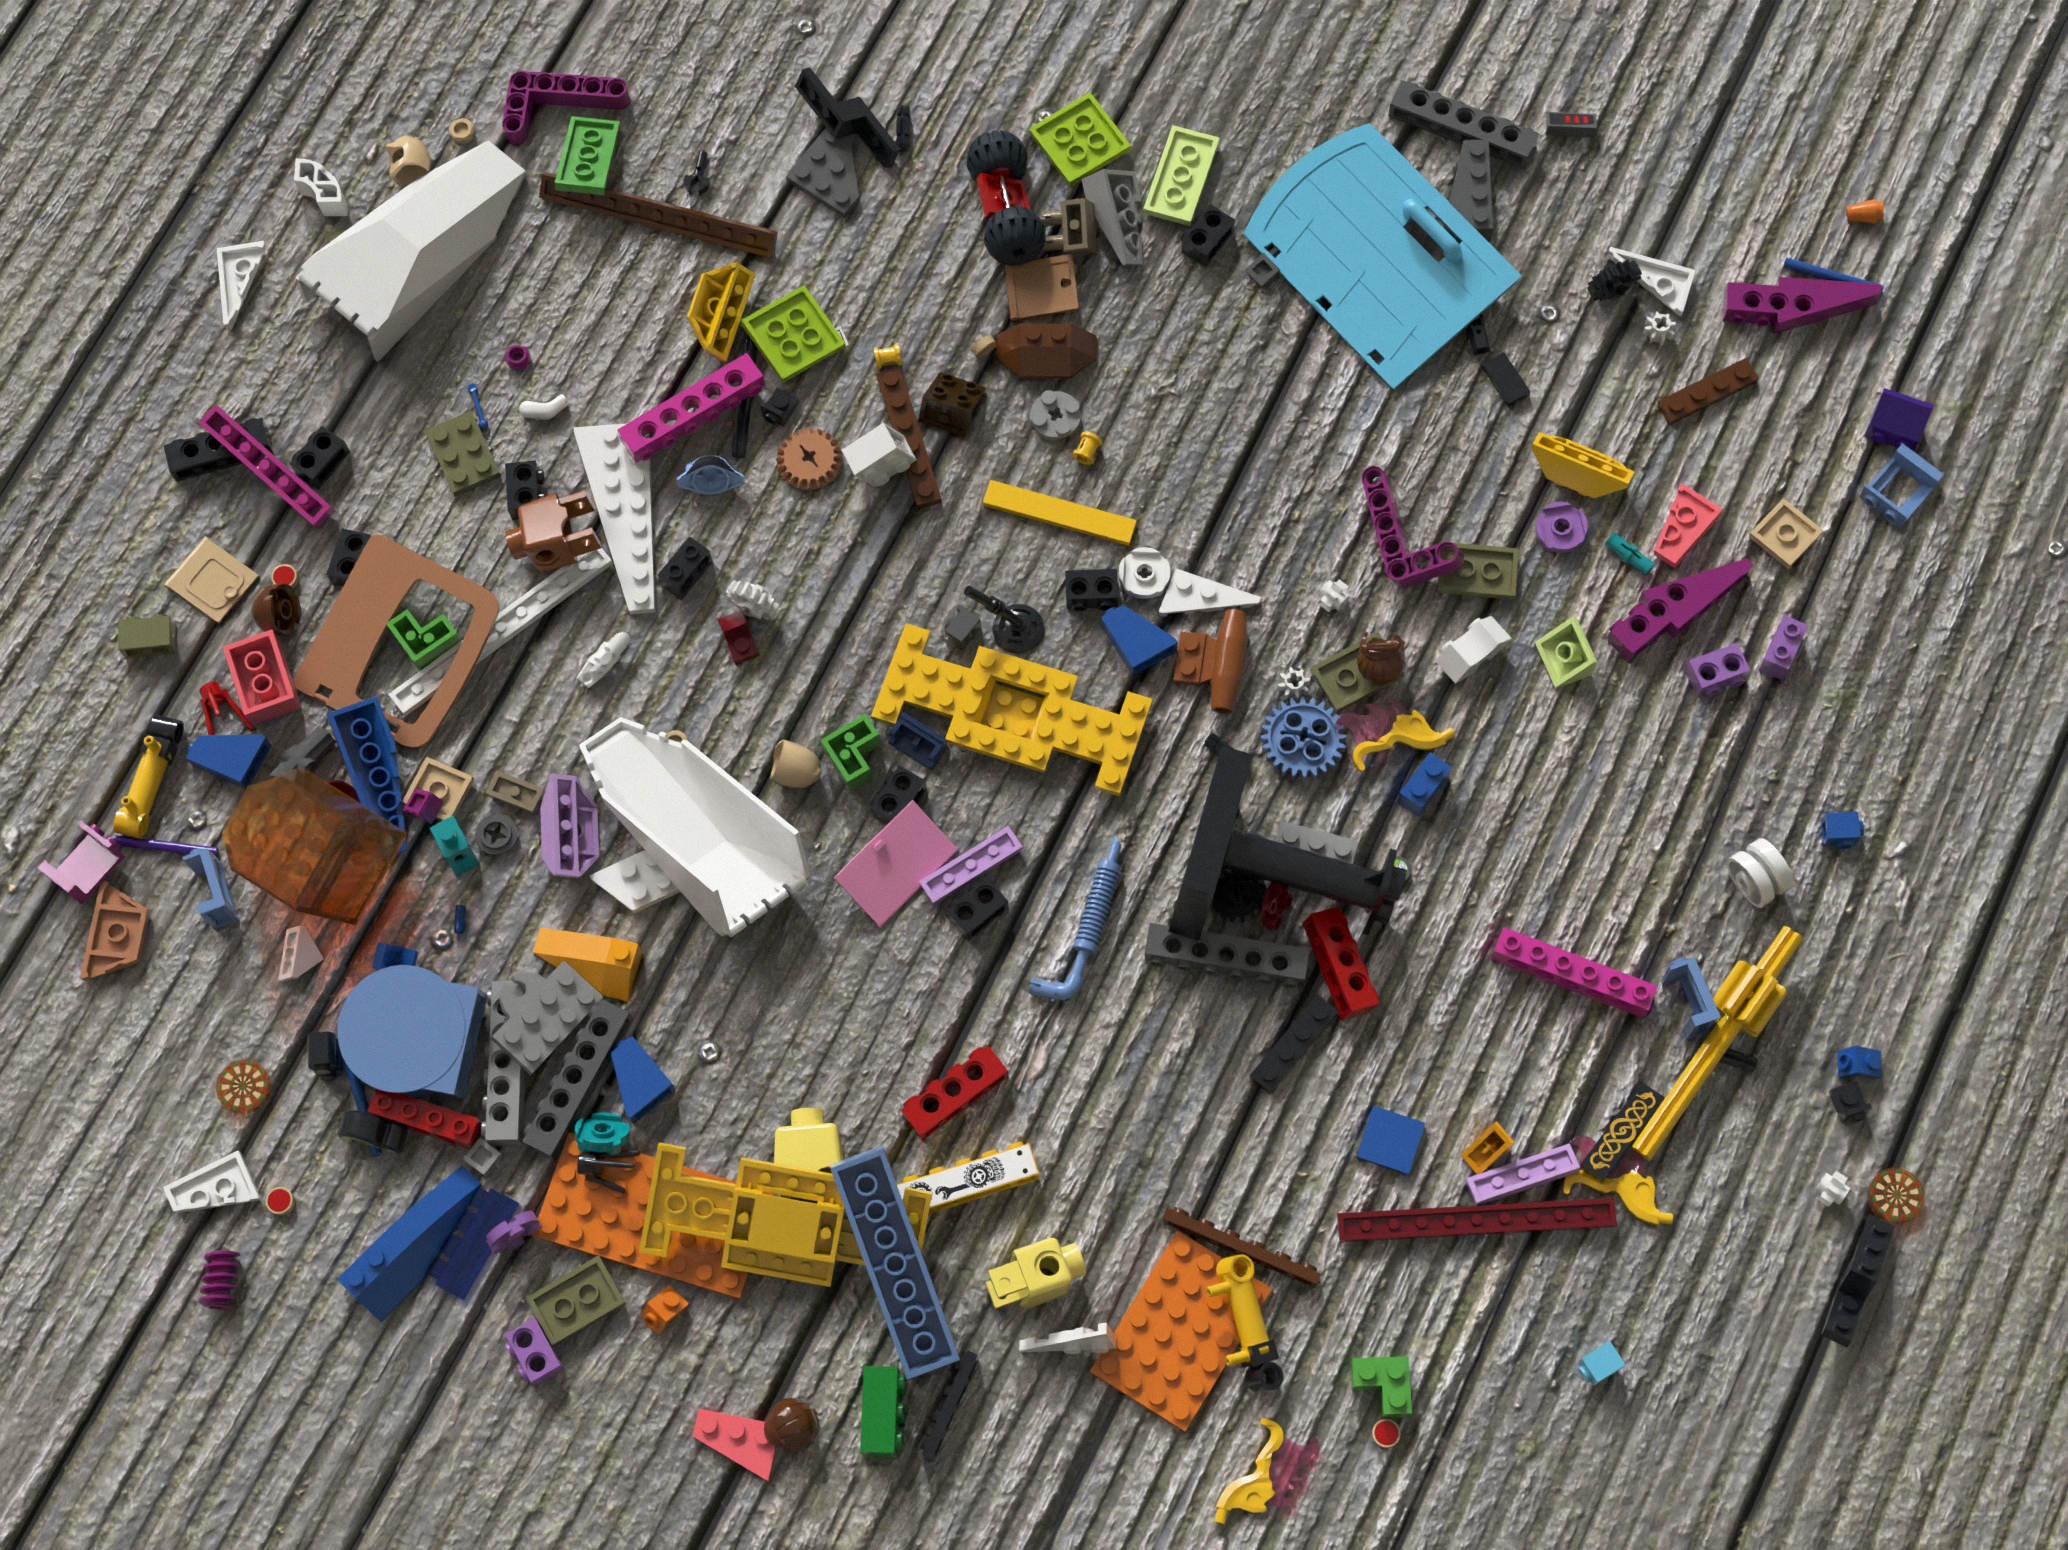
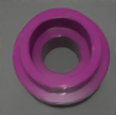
M514 345L506 352L505 360L510 368L520 370L528 366L531 356L527 348ZM518 356H521V357H522L521 360L514 361V359H515L516 357H518Z

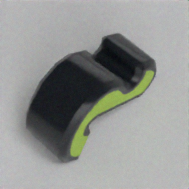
M349 1110L344 1113L338 1131L339 1138L344 1141L352 1142L356 1140L394 1154L402 1152L408 1134L407 1127L401 1124L391 1123L378 1116L356 1110Z

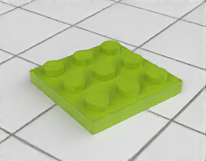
M1091 92L1029 128L1031 137L1069 187L1131 151L1130 143Z
M805 285L741 320L742 327L782 383L844 349L846 345Z

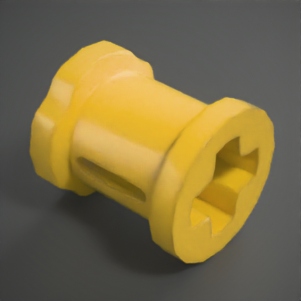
M894 344V347L874 348L877 370H880L883 366L902 365L898 344Z
M1082 432L1080 436L1082 440L1077 450H1074L1072 457L1084 465H1092L1097 447H1100L1103 442L1099 436L1091 432Z

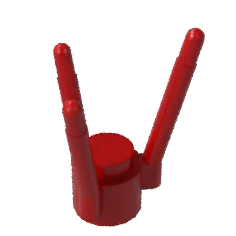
M218 682L206 683L199 689L202 696L200 702L204 710L208 735H214L210 709H213L216 717H220L219 707L224 704V700H226L250 731L254 730V727L230 697L227 689H221Z

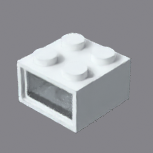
M885 423L877 426L842 449L854 475L874 487L884 485L891 476L907 470L910 464L916 461L904 435Z

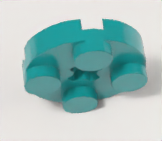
M606 1112L592 1114V1119L584 1121L583 1117L575 1125V1140L578 1143V1149L582 1152H606L607 1154L615 1155L621 1152V1147L626 1145L630 1139L629 1123L625 1124L622 1122V1117L617 1114Z

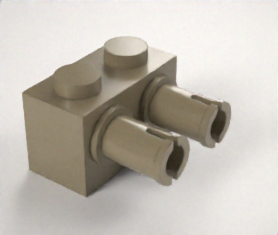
M1086 198L1061 201V210L1043 211L1041 213V217H1045V219H1041L1045 227L1062 225L1063 235L1046 236V244L1043 247L1045 252L1064 249L1065 252L1073 254V256L1097 253L1094 203Z

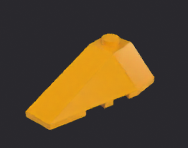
M541 927L533 949V954L556 968L565 961L603 997L623 1002L629 1001L643 953L637 943L611 937Z

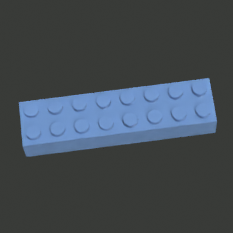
M883 1145L830 1164L832 1175L907 1380L960 1360Z

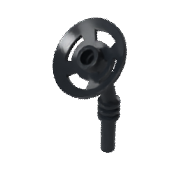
M972 586L965 588L964 594L984 605L987 611L996 615L992 630L994 639L1001 648L1012 653H1024L1032 650L1040 643L1044 634V623L1042 617L1034 608L1024 604H1013L1006 607L1003 601L994 596L989 597ZM1013 610H1024L1029 612L1030 615L1023 612H1013ZM1003 617L1007 620L1005 630L999 632V623ZM1031 623H1037V632L1032 639L1028 635L1031 630ZM1008 638V639H1010V640H1012V641H1016V642H1021V641H1023V644H1021V645H1015V644H1011V643H1009V642H1007V641H1005V640Z

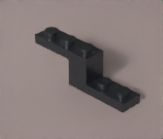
M810 67L802 69L794 87L832 136L837 139L858 133L884 168L893 166L901 149L860 97L837 102Z
M1871 1214L1867 1216L1853 1258L1839 1279L1821 1336L1846 1348L1851 1343L1863 1304L1877 1283L1895 1228L1894 1225Z

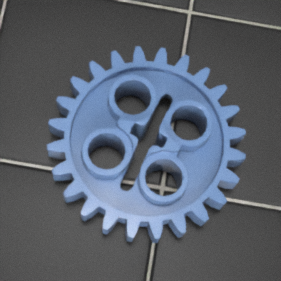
M1304 696L1301 697L1298 704L1291 698L1290 706L1281 702V711L1273 708V717L1266 716L1265 722L1268 725H1262L1261 730L1265 735L1261 736L1260 742L1266 743L1262 746V752H1270L1266 756V761L1275 760L1273 769H1278L1281 766L1282 776L1289 771L1292 772V780L1296 778L1297 774H1301L1303 781L1306 780L1307 774H1311L1315 780L1318 771L1325 776L1327 772L1326 766L1334 769L1335 762L1333 760H1341L1342 755L1339 752H1344L1345 745L1342 743L1346 741V735L1340 733L1344 731L1345 726L1337 725L1340 722V715L1332 717L1334 708L1324 710V701L1319 706H1316L1315 698H1312L1309 704L1305 702ZM1289 720H1296L1300 725L1298 727H1291L1287 722ZM1321 726L1326 731L1318 734L1313 731V728ZM1302 736L1307 737L1305 742L1300 741ZM1291 744L1294 749L1292 751H1284L1280 746ZM1316 750L1320 755L1316 758H1311L1306 752Z

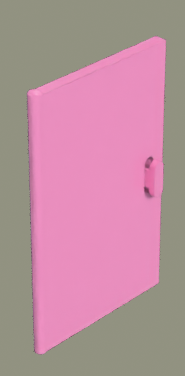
M912 800L834 879L868 914L877 927L881 928L921 888L919 881L940 869L959 849Z

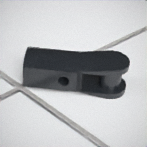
M1482 313L1467 326L1474 355L1486 354L1490 351ZM1479 322V325L1472 326V323Z

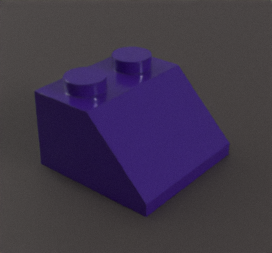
M1884 388L1873 409L1864 436L1876 443H1886L1894 446L1896 449L1904 444L1914 452L1934 405Z

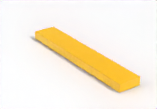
M990 480L983 500V506L1126 546H1130L1137 520L993 480Z

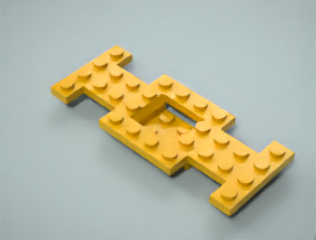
M905 624L872 711V720L894 726L901 716L904 705L907 704L952 718L945 737L947 743L1035 771L1046 772L1050 757L1054 754V751L1101 764L1095 789L1120 797L1153 699L1128 691L1120 715L1071 700L1078 682V676L982 646H979L971 669L924 655L931 635L930 630ZM996 680L1045 695V697H1037L996 684Z
M659 1142L639 1253L667 1257L671 1232L677 1231L725 1240L722 1268L830 1287L835 1260L865 1265L831 1173L741 1157L736 1184L683 1175L682 1170L687 1147ZM905 1187L903 1202L922 1252L932 1192ZM763 1192L791 1196L818 1202L817 1204L810 1202L798 1201L793 1199L763 1194Z

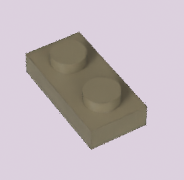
M496 770L485 794L487 797L535 815L545 790Z

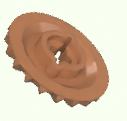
M809 427L807 430L799 429L796 433L789 434L785 441L782 440L776 461L780 475L788 484L802 490H814L828 485L836 478L842 466L843 456L837 440L829 432L825 433L820 429L813 430ZM804 452L810 456L815 454L813 456L815 465L809 460L804 462Z

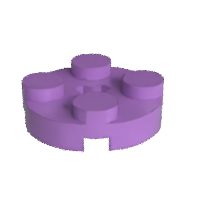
M1555 502L1547 505L1539 514L1535 524V534L1547 552L1568 553L1576 550L1583 544L1588 531V522L1580 509L1577 510L1571 507L1572 504L1567 502ZM1558 523H1562L1563 526L1568 527V529H1566L1563 533L1557 531L1555 528L1557 527Z
M533 1211L519 1213L514 1216L515 1221L507 1224L505 1220L487 1234L486 1241L493 1254L501 1252L508 1246L510 1250L519 1248L525 1243L523 1238L538 1232L542 1228Z

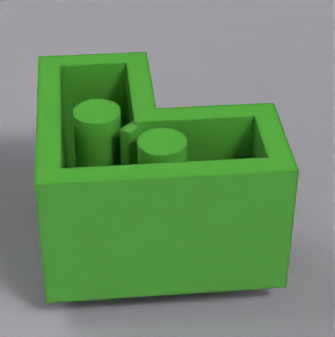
M408 609L386 623L392 635L418 671H421L461 641L458 633L444 614L423 628L420 627Z
M865 713L820 740L824 753L849 792L872 779L870 768L862 756L881 745L879 734Z
M1409 1357L1352 1358L1350 1362L1351 1391H1380L1381 1419L1410 1418L1412 1405Z

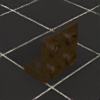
M940 372L922 397L918 421L966 437L969 432L972 411L985 394L986 387L972 381L957 378L952 374Z

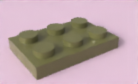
M472 411L425 430L455 497L501 477Z
M1454 543L1464 555V564L1460 569L1438 577L1437 593L1515 600L1519 548ZM1455 552L1448 553L1445 561L1451 560Z
M1377 632L1366 639V643H1368V641L1371 640L1373 637L1379 639L1383 638L1381 637L1380 633ZM1360 642L1310 667V672L1336 714L1404 679V672L1402 671L1395 681L1381 685L1367 681L1360 674L1357 666Z
M599 1255L526 1297L553 1347L626 1305Z

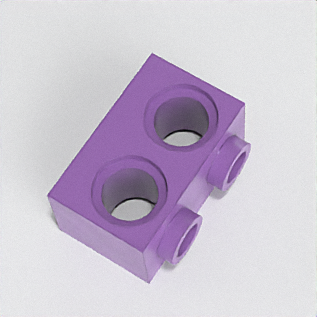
M1784 615L1759 667V671L1783 681L1808 625Z
M1738 643L1689 660L1685 671L1697 696L1700 697L1706 694L1707 697L1719 693L1722 690L1721 688L1729 685L1731 688L1743 684L1750 672V668ZM1731 664L1737 671H1729L1725 665ZM1707 673L1713 680H1705L1701 674Z
M535 1317L505 1334L509 1341L505 1346L512 1358L517 1357L522 1366L518 1370L525 1382L530 1381L533 1385L538 1386L565 1370L542 1326ZM532 1335L531 1345L521 1348L520 1341L522 1337ZM538 1359H545L544 1369L540 1372H534V1362Z

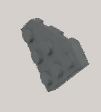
M825 128L788 172L786 180L844 218L848 216L860 201L850 135L835 139L829 130Z

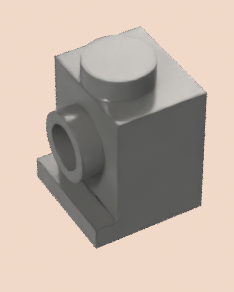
M959 604L957 616H952L945 625L943 641L952 648L958 647L963 651L981 629L980 618Z

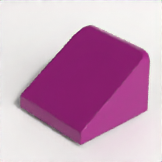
M415 788L403 811L432 824L444 802L431 792Z

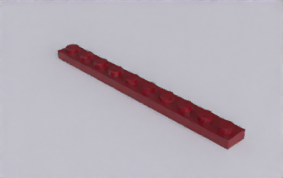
M1614 1198L1337 1213L1339 1243L1614 1228L1617 1226Z

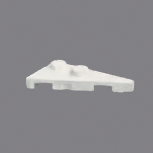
M264 241L217 248L223 324L226 329H232L267 249Z
M1610 247L1607 255L1609 259L1615 264L1620 261L1624 263L1626 260L1630 262L1634 260L1642 272L1640 275L1641 279L1637 280V282L1673 312L1682 316L1695 270Z
M1175 569L1160 607L1159 616L1165 617L1167 614L1180 612L1193 614L1197 611H1222L1224 608L1240 606V609L1250 608L1254 605H1259L1261 597Z
M1107 1323L1098 1324V1331L1096 1332L1092 1329L1081 1327L1074 1330L1049 1334V1339L1031 1337L1020 1340L1019 1351L1020 1353L1064 1351L1066 1354H1079L1081 1350H1092L1094 1353H1106L1108 1349H1116V1336Z

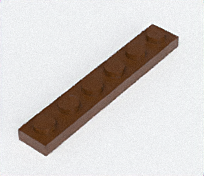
M900 366L876 373V378L891 426L904 435L916 458V461L910 464V467L905 471L917 509L942 503Z
M1174 1207L1173 1210L1166 1209L1163 1216L1164 1224L1233 1254L1246 1255L1254 1263L1316 1289L1321 1273L1316 1272L1317 1268L1306 1262H1302L1301 1265L1291 1261V1256L1280 1251H1276L1275 1254L1265 1250L1266 1246L1260 1242L1251 1240L1248 1243L1239 1239L1240 1235L1232 1230L1225 1229L1224 1232L1214 1228L1215 1224L1203 1218L1197 1221L1190 1218L1189 1213L1177 1207Z

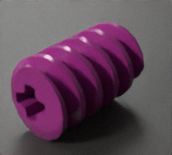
M219 1250L205 1254L204 1259L209 1263L203 1266V1271L208 1274L202 1276L201 1280L207 1285L202 1286L200 1292L206 1296L199 1299V1304L213 1310L230 1311L234 1309V1307L226 1303L227 1301L235 1300V1296L228 1294V1291L236 1289L237 1286L229 1283V1280L238 1278L237 1274L230 1271L232 1268L239 1267V1263L232 1261V1258L239 1257L240 1253Z

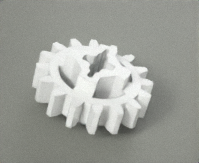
M733 580L726 591L727 596L734 602V606L738 607L749 617L752 616L758 619L763 617L766 620L770 619L773 621L781 610L780 605L775 603L776 600L773 599V595L769 594L758 584L754 585L749 582L744 584L741 581Z

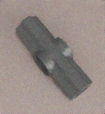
M318 726L300 745H294L285 752L282 763L263 782L281 798L300 778L304 779L313 773L317 767V761L336 743L335 739L326 730Z

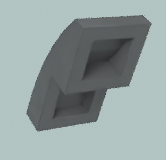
M1276 247L1269 251L1274 258L1280 254ZM1264 253L1245 269L1262 288L1281 275L1280 269Z

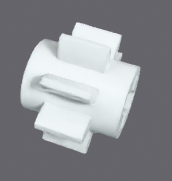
M1656 312L1653 319L1650 317L1646 318V327L1643 334L1649 336L1650 343L1660 342L1663 345L1666 338L1672 340L1674 335L1672 330H1674L1676 322H1671L1670 314L1664 315Z
M1340 579L1334 583L1330 580L1327 581L1318 593V596L1321 598L1319 605L1328 612L1332 609L1340 611L1350 599V595L1347 594L1349 586Z
M1290 667L1286 675L1280 674V680L1284 683L1278 684V691L1284 690V699L1290 697L1298 701L1301 694L1308 695L1309 689L1305 686L1310 684V678H1304L1303 669L1295 671ZM1290 682H1295V685H1298V686H1297V687H1294L1293 684L1290 683Z
M1838 1171L1832 1176L1825 1173L1815 1188L1820 1193L1817 1200L1828 1207L1833 1202L1840 1205L1850 1190V1187L1845 1185L1848 1178Z

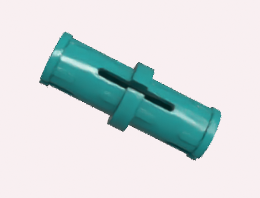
M1616 532L1612 533L1605 542V546L1622 558V562L1631 564L1644 576H1647L1656 564L1639 552V547L1635 544L1630 545L1618 536Z

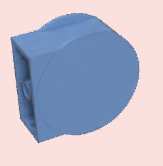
M397 965L380 969L360 981L350 992L343 1004L337 1030L341 1054L350 1070L363 1082L376 1089L390 1093H400L412 1098L435 1094L465 1100L487 1004V994L477 987L447 982L432 971L417 966Z

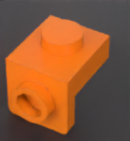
M669 1285L647 1302L641 1318L648 1328L661 1335L665 1331L667 1324L683 1313L689 1303Z

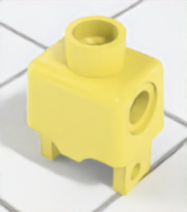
M800 1108L791 1111V1126L779 1127L775 1131L774 1163L832 1174L830 1164L844 1160L841 1135L838 1127L833 1123L824 1124L822 1109ZM779 1195V1197L790 1199V1196Z
M1048 1238L1013 1250L1010 1263L989 1270L988 1274L991 1280L985 1284L994 1309L1022 1300L1020 1307L1029 1309L1067 1294L1072 1279L1085 1275L1086 1268L1076 1243L1061 1248L1057 1239ZM1040 1270H1050L1054 1275L1046 1276Z

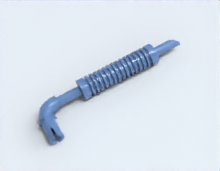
M1115 834L1107 860L1099 861L1087 905L1085 906L1086 910H1084L1073 946L1078 955L1072 974H1069L1065 983L1056 982V984L1033 977L1031 979L1032 985H1029L1028 994L1049 998L1051 1002H1054V1000L1064 1001L1070 999L1079 992L1084 981L1082 975L1088 955H1096L1097 945H1099L1101 938L1100 935H1102L1116 889L1115 886L1119 879L1118 876H1120L1122 869L1120 865L1116 864L1121 844Z

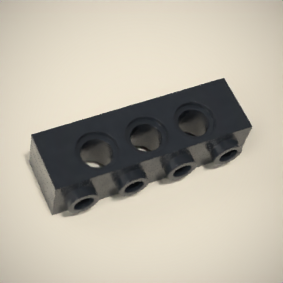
M262 418L248 419L244 423L239 424L274 455L269 430ZM208 432L198 433L195 437L188 439H176L170 444L163 445L169 472L176 482L240 465L243 462L224 445L221 449L215 450L217 446L223 444ZM198 452L196 456L190 457L191 454Z

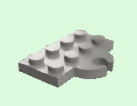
M565 961L547 979L531 972H523L512 976L511 981L521 985L524 989V995L521 997L514 996L511 993L510 986L506 984L501 990L500 1005L502 1012L508 1020L490 1039L529 1075L540 1066L590 1012L593 1005L603 998L594 987Z

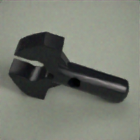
M705 151L698 152L694 173L684 176V185L690 195L692 186L697 180L699 181V196L709 189L710 180L703 175L708 153Z

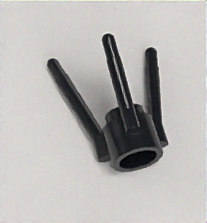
M593 1151L590 1154L581 1153L578 1159L577 1173L585 1175V1181L595 1182L625 1193V1188L596 1175L602 1174L603 1167L634 1168V1163L606 1161L603 1158L639 1156L640 1151H621L615 1155Z

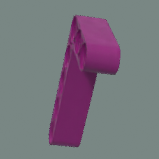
M517 71L509 79L502 119V127L506 138L513 145H521L527 140L534 104L622 110L627 108L631 102L628 86L620 78Z
M1367 467L1362 473V483L1388 577L1398 587L1406 588L1460 569L1465 561L1464 555L1453 542H1442L1410 553L1391 481L1380 467ZM1380 476V481L1372 485L1374 478ZM1387 499L1386 504L1378 508L1380 501ZM1393 522L1391 529L1384 531L1385 526ZM1399 545V550L1394 554H1390L1391 549ZM1455 552L1451 560L1445 561L1448 553ZM1430 560L1429 566L1421 569L1423 562ZM1406 569L1403 576L1396 577L1399 570Z

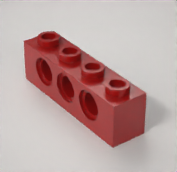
M1340 906L1311 913L1302 925L1341 1021L1369 1014L1380 1004L1378 993L1370 982L1367 966L1361 960L1357 942L1352 938L1346 916L1342 913ZM1350 984H1352L1356 990L1352 989Z
M989 1045L984 1049L979 1047L968 1056V1061L962 1065L960 1063L954 1065L947 1071L945 1078L941 1081L938 1079L932 1081L926 1086V1092L918 1098L916 1095L912 1096L903 1104L904 1108L901 1109L902 1116L921 1141L1009 1077L1008 1070ZM972 1070H979L983 1073L979 1080L969 1079L968 1074ZM951 1086H958L961 1091L957 1096L951 1097L946 1094L947 1089ZM929 1102H936L939 1105L938 1110L933 1113L926 1112L924 1108Z
M376 1089L367 1111L369 1114L378 1116L388 1122L401 1124L410 1131L467 1149H471L481 1136L482 1122L478 1118L400 1093H390Z

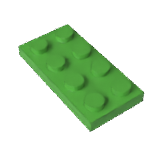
M571 116L555 179V190L605 195L620 132V121Z

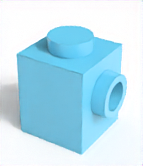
M1608 1341L1581 1358L1578 1362L1581 1367L1578 1370L1587 1383L1591 1382L1593 1386H1596L1620 1371L1626 1364L1612 1343Z

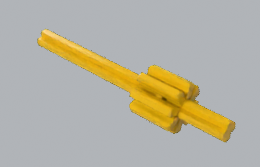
M1784 926L1757 966H1751L1746 961L1740 960L1736 963L1713 997L1721 1018L1632 1145L1631 1149L1648 1161L1653 1158L1739 1031L1742 1033L1746 1032L1752 1037H1758L1787 995L1786 989L1778 984L1776 978L1802 942L1803 937L1799 933Z

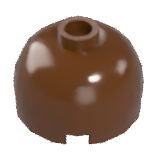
M274 584L261 589L255 596L251 613L255 623L263 632L273 630L276 635L282 636L296 631L292 629L295 623H300L301 606L297 594L292 595L289 590L293 589L290 585Z

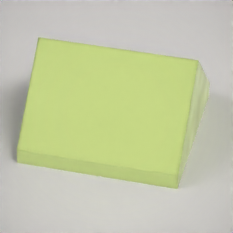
M1576 616L1571 617L1535 642L1555 688L1593 675L1597 660Z

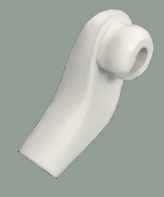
M560 394L548 403L524 401L520 404L519 411L525 418L549 420L563 410L569 402L564 395Z

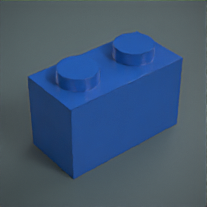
M1430 752L1400 791L1397 803L1417 817H1420L1449 778L1452 767Z

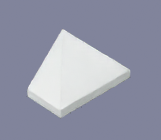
M300 925L286 930L278 981L284 982L298 978L324 959L304 926Z

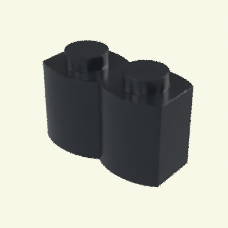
M329 1031L308 1033V1068L313 1070L314 1074L324 1081L336 1080L337 1076L342 1075V1054L338 1039L334 1033Z

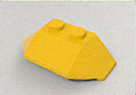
M738 262L701 274L687 315V319L703 349L722 362L727 361L756 275Z
M1539 432L1531 446L1547 479L1559 486L1573 489L1583 496L1597 498L1625 489L1634 475V471L1626 468L1614 458L1566 438L1553 435L1547 436L1545 433Z

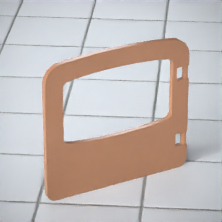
M376 534L371 536L296 673L294 685L303 693L336 710L364 701L359 698L358 690L369 663L388 628L386 623L393 619L416 582L424 580L473 605L475 612L449 670L417 721L413 724H407L383 711L387 723L390 720L400 725L397 733L391 731L393 739L404 746L420 748L432 740L467 683L498 617L499 602L496 596L488 589L382 535ZM322 685L333 690L329 698L318 693Z

